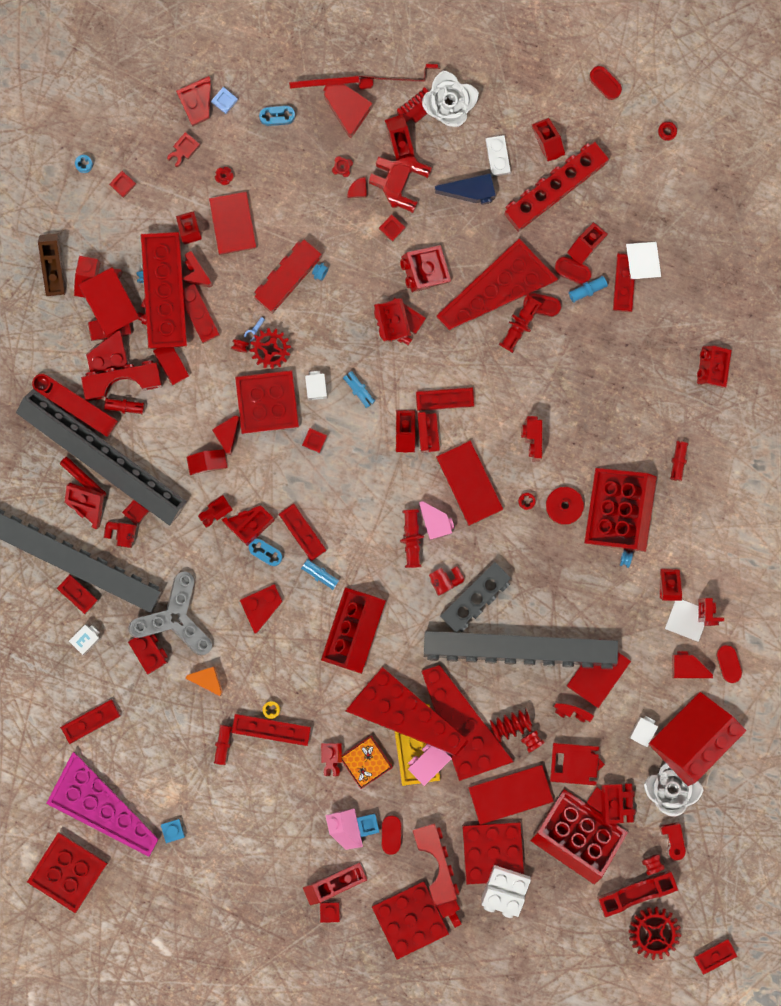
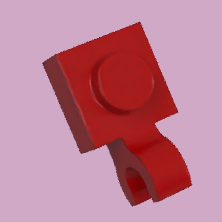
M224 495L207 505L209 509L201 512L198 517L207 528L212 525L214 518L218 521L233 511Z
M456 901L437 906L442 917L449 916L455 928L462 924L456 914V911L460 910Z

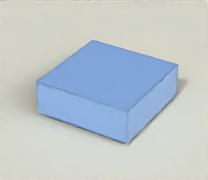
M223 87L212 99L211 103L227 114L238 99Z

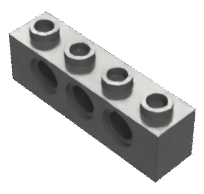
M494 562L440 617L455 633L458 631L462 633L470 625L468 621L472 617L476 619L483 612L481 608L486 603L490 605L497 598L495 594L499 590L503 592L510 585L508 581L511 577ZM487 580L495 582L496 587L493 591L485 588ZM478 593L482 596L480 604L472 602L471 597L473 594ZM460 607L468 609L469 614L466 618L459 617L458 609Z

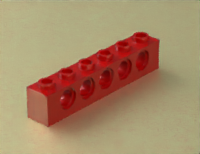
M596 142L591 145L589 143L584 145L580 149L581 153L577 156L573 154L565 161L567 164L561 168L557 166L550 172V177L547 179L543 177L535 184L537 187L532 191L530 189L526 190L520 195L521 199L519 201H512L505 207L507 210L504 215L518 232L608 163L609 158ZM588 159L590 161V165L583 166L581 165L580 160ZM572 170L575 173V177L568 178L565 172ZM558 182L560 188L557 190L552 189L550 183ZM538 193H542L545 195L546 199L544 201H538L535 195ZM526 204L531 210L528 213H524L520 207Z

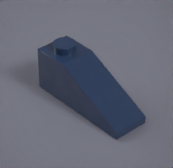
M491 173L435 186V194L473 203H481V205L492 203L496 196Z

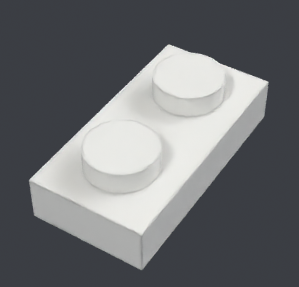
M505 136L486 138L491 176L510 174Z

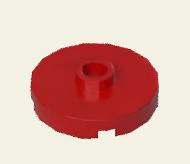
M559 487L553 490L546 500V511L549 518L560 525L576 522L584 510V501L581 495L570 487ZM563 502L568 503L567 509L562 508L561 504Z

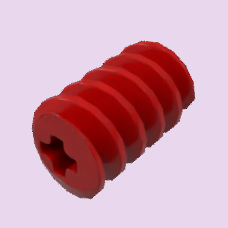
M526 708L525 714L518 710L517 717L513 712L510 714V719L506 715H503V721L497 717L496 724L489 720L495 738L502 742L503 735L507 740L510 739V733L517 737L518 730L523 735L524 728L532 732V724Z

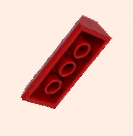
M345 587L321 661L362 674L386 600Z

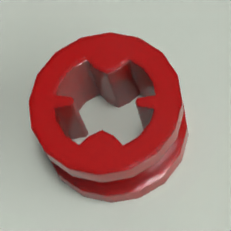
M233 339L234 345L231 346V349L247 353L246 347L249 346V343Z
M524 493L518 499L519 506L524 510L532 509L536 503L535 497L530 493ZM524 496H529V499L532 498L529 507H525V504L522 505L521 500H524Z

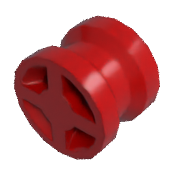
M537 730L521 739V742L527 746L528 753L545 743L538 737Z
M655 854L642 860V864L647 868V876L665 869L664 865L660 862V854Z

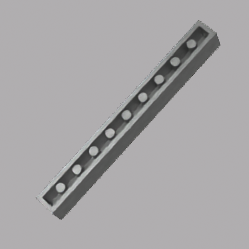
M32 389L23 397L16 414L169 526L180 515L187 503L186 500L36 390Z
M0 509V540L153 613L162 595V592L158 591L159 586L150 582L146 585L141 582L142 578L134 574L131 577L124 574V569L116 565L113 569L107 566V561L99 557L95 560L90 557L91 553L80 549L78 552L72 549L73 544L64 540L60 543L55 540L56 536L48 532L45 535L38 532L40 528L30 523L27 527L21 524V519L13 515L9 518L4 515L5 511Z
M425 631L424 657L431 661L447 658V661L450 662L466 659V662L476 663L477 660H485V663L495 664L497 661H505L504 664L514 665L516 662H524V665L533 666L535 663H543V666L549 667L555 666V664H562L563 667L582 665V668H593L594 665L601 666V669H613V666L616 667L618 663V641Z

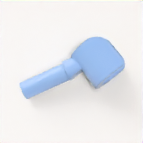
M261 317L252 330L245 332L244 337L246 338L250 332L253 335H257V331L265 319Z

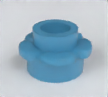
M321 263V265L316 264L312 271L314 279L322 281L328 272V267L324 263Z

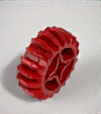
M657 906L654 907V912H652L650 907H647V914L640 910L641 918L634 915L637 923L630 922V925L634 926L635 929L628 930L629 933L634 934V936L629 937V940H636L632 947L637 948L640 946L637 953L641 954L645 951L644 958H647L649 953H651L652 960H655L656 954H658L659 959H663V952L670 956L668 949L676 950L672 946L673 943L679 945L680 942L675 937H681V933L675 931L681 929L680 925L674 926L678 920L677 918L670 920L673 915L671 912L665 916V908H662L659 913ZM653 917L662 918L656 925H650L646 922V920ZM667 923L670 928L668 940L663 936V930ZM641 926L647 931V936L644 938L645 941L643 943L639 936ZM647 927H650L655 931L656 928H658L657 932L662 939L655 936L654 938H652V933ZM654 941L664 944L660 948H648V945H651Z

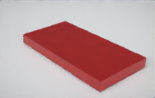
M471 440L436 456L468 526L503 510Z
M542 765L468 787L480 825L554 802Z

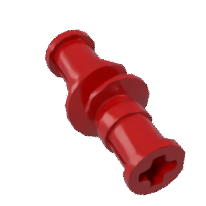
M529 295L518 317L515 315L511 316L515 322L509 321L512 327L507 331L508 333L502 343L498 344L511 353L514 352L513 349L523 336V332H531L528 324L534 318L533 316L539 306L543 305Z
M402 510L405 516V534L403 535L405 538L401 539L400 543L406 544L407 565H405V568H421L419 558V544L421 542H419V539L424 538V535L419 534L417 514L419 510Z

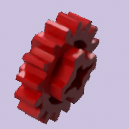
M267 328L266 333L259 330L261 335L257 336L254 334L256 341H250L254 348L249 349V351L255 353L252 359L257 358L256 364L263 363L264 369L267 365L274 369V364L281 367L280 361L287 362L284 357L285 355L290 356L287 349L291 348V345H286L289 339L282 338L284 336L283 332L277 334L276 328L273 332H271L270 328ZM270 336L266 342H260L262 338ZM277 338L282 342L283 349L278 347L276 343ZM270 343H273V347L279 351H271L269 354L268 350L262 347V345L269 346ZM257 348L264 352L263 359L259 356ZM281 355L278 359L270 361L273 356Z

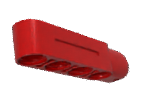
M38 374L33 378L32 386L34 390L107 438L118 423L117 420L49 376Z

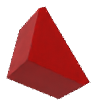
M233 416L212 429L228 455L232 453L240 420L239 416Z
M224 449L202 451L186 456L190 475L228 468Z

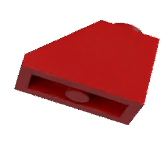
M403 114L386 119L385 124L396 161L410 156L415 157L408 126Z
M549 118L532 124L534 134L547 161L556 160L565 155L561 136Z
M593 222L578 237L567 253L573 260L582 265L608 234Z
M79 255L75 273V297L85 298L78 285L98 275L101 264L98 259Z
M396 410V452H415V410Z
M677 651V655H672V678H713V674L694 655H688V651Z

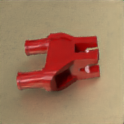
M413 156L394 162L378 157L376 167L387 171L388 175L384 179L371 173L368 180L369 184L383 189L392 208L401 207L414 213L418 202L403 197L401 193L410 173L414 172L428 178L432 167L417 162L416 157Z

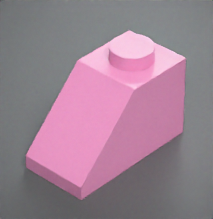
M419 502L429 540L451 535V530L455 529L452 518L448 519L447 514L425 502Z
M355 809L325 815L329 834L344 849L363 847Z

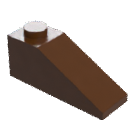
M59 233L40 235L38 248L46 296L65 295Z

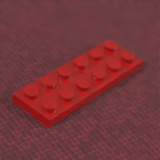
M179 232L141 234L148 349L187 347Z

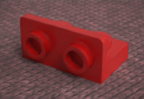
M703 346L700 352L697 384H708L726 388L732 350L717 346Z
M419 412L417 416L421 453L438 452L440 446L437 414Z
M713 598L698 599V622H704V626H719V622H724V617H713V614L716 613V603L713 602Z
M155 634L133 638L128 641L147 675L168 663L166 660L168 655L163 648L159 649L156 644L158 639Z

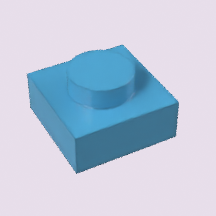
M375 813L357 817L361 837L380 833Z
M180 819L161 824L166 843L185 838Z

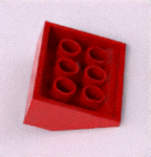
M595 468L584 543L646 552L657 476L643 472Z
M699 692L648 744L687 786L696 783L747 730L731 714Z
M563 789L530 841L595 885L605 874L628 832L617 824H603L602 814Z

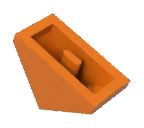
M215 667L189 674L185 678L218 696H221L223 693Z

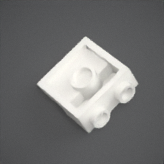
M494 865L481 897L482 906L489 912L501 911L508 918H513V916L519 917L531 877Z

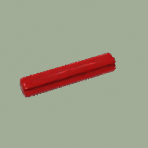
M68 457L61 460L60 465L85 488L103 493L104 498L106 497L107 493Z

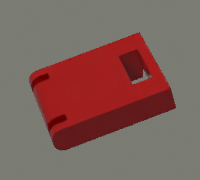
M553 743L550 782L597 786V781H589V777L597 778L599 754H591V750L599 751V747ZM556 753L564 754L563 772H555Z

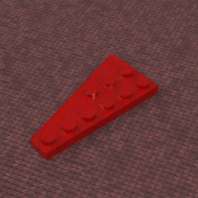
M518 239L450 302L436 318L450 331L558 281V278Z
M440 665L421 671L435 712L469 741L457 756L450 754L459 781L514 762Z
M383 667L345 710L349 714L455 756L469 742Z

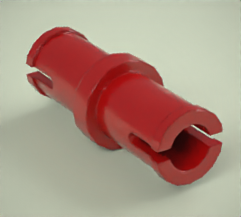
M105 399L104 410L120 411L121 414L128 412L143 415L144 402L127 401V399Z
M676 441L674 458L671 460L673 463L671 480L682 481L684 465L687 464L685 458L688 443L681 441L680 443V441Z
M220 725L218 741L215 742L217 747L214 764L226 765L227 751L231 745L229 744L231 726Z

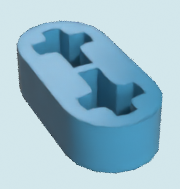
M290 106L266 107L260 111L259 118L260 122L265 126L288 125L294 122L295 112ZM285 111L292 114L288 120H285L283 116L278 117V115H284ZM267 112H269L271 116L276 115V117H271L270 121H266V118H263V116H266Z
M255 539L249 544L250 553L268 565L278 566L282 562L281 552L266 542ZM261 543L260 547L265 550L264 554L260 551L254 553L253 544ZM267 552L270 554L278 553L277 557L279 560L271 563V558L266 555Z

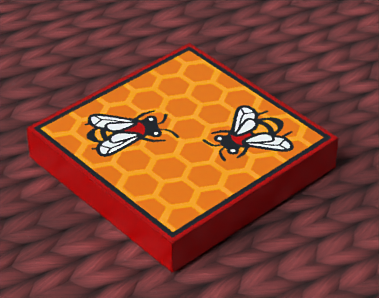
M369 736L342 755L343 764L360 789L393 768L372 736Z

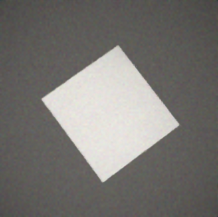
M656 242L626 244L631 279L661 277Z
M684 600L675 601L665 629L699 642L704 622H698V606Z

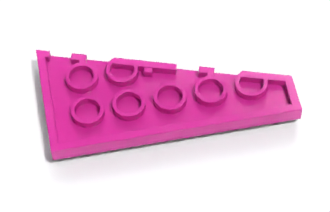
M73 752L46 804L150 857L159 839L90 767Z

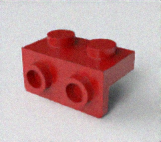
M401 298L374 305V315L380 327L379 335L384 342H392L411 336Z

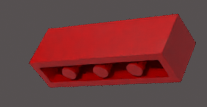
M305 239L295 244L292 248L293 253L289 257L285 256L279 263L281 265L277 271L273 270L268 275V281L265 285L261 284L254 292L256 294L254 296L255 300L271 314L277 310L322 258V254Z

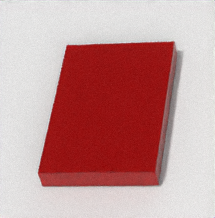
M247 192L209 198L219 255L256 249Z
M113 267L78 285L105 336L139 319Z
M618 652V663L616 667L613 666V669H601V666L594 665L593 668H582L581 665L567 684V687L596 708H599L631 661Z

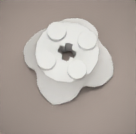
M443 70L435 77L431 91L424 95L422 106L428 115L436 118L443 124L459 127L466 121L468 111L475 106L479 92L472 85L460 84L455 75ZM447 98H449L450 101L453 100V103L451 105L445 103Z
M667 763L660 768L657 775L649 776L644 783V789L649 799L655 803L662 813L671 817L683 814L688 806L699 800L704 791L699 781L687 786ZM670 787L674 788L673 791H676L674 794L668 792Z

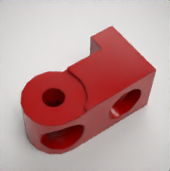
M676 822L659 826L661 834L667 835L668 855L673 860L683 859L686 850L680 823Z

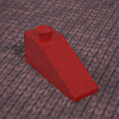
M359 862L303 887V890L311 906L367 881V878Z

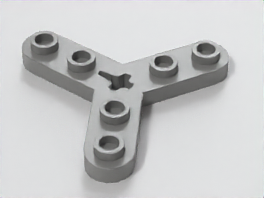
M188 572L178 573L173 581L166 611L132 620L128 626L130 635L135 638H141L172 630L197 655L209 653L212 649L211 640L186 615L194 585L193 576ZM171 614H172V615H176V614H177V615L179 616V617L177 618L178 621H179L180 623H182L183 625L181 626V625H180L178 622H176V621H175V622H172V621H171V619H172Z

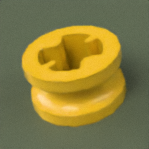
M270 701L264 704L262 711L265 717L273 719L279 715L280 707L276 702ZM268 705L276 706L277 709L275 710H277V712L275 715L272 713L268 715L266 713V711H268L266 710V707Z

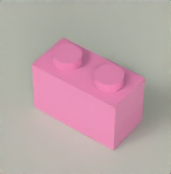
M428 744L422 749L424 753L419 758L415 756L408 762L410 765L408 770L424 786L452 759L445 751Z

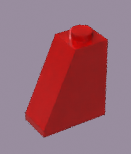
M344 84L326 85L323 90L325 92L324 98L348 137L352 138L373 108L372 103Z

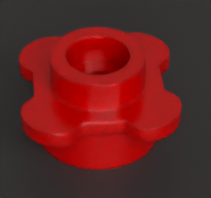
M340 156L336 157L332 173L348 177L350 175V167L353 165L352 160L341 158Z

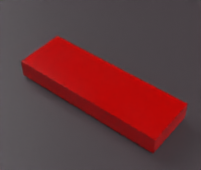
M617 253L613 311L632 312L635 279H631L628 254Z
M473 387L417 391V411L474 407Z
M292 504L278 514L310 561H313L327 551L295 504Z
M111 699L60 728L68 743L71 744L121 717Z

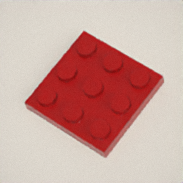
M292 370L235 377L242 435L299 428Z
M521 822L462 826L466 885L487 883L494 865L524 874Z
M58 832L27 883L76 914L108 863Z
M424 881L372 906L397 960L449 935Z

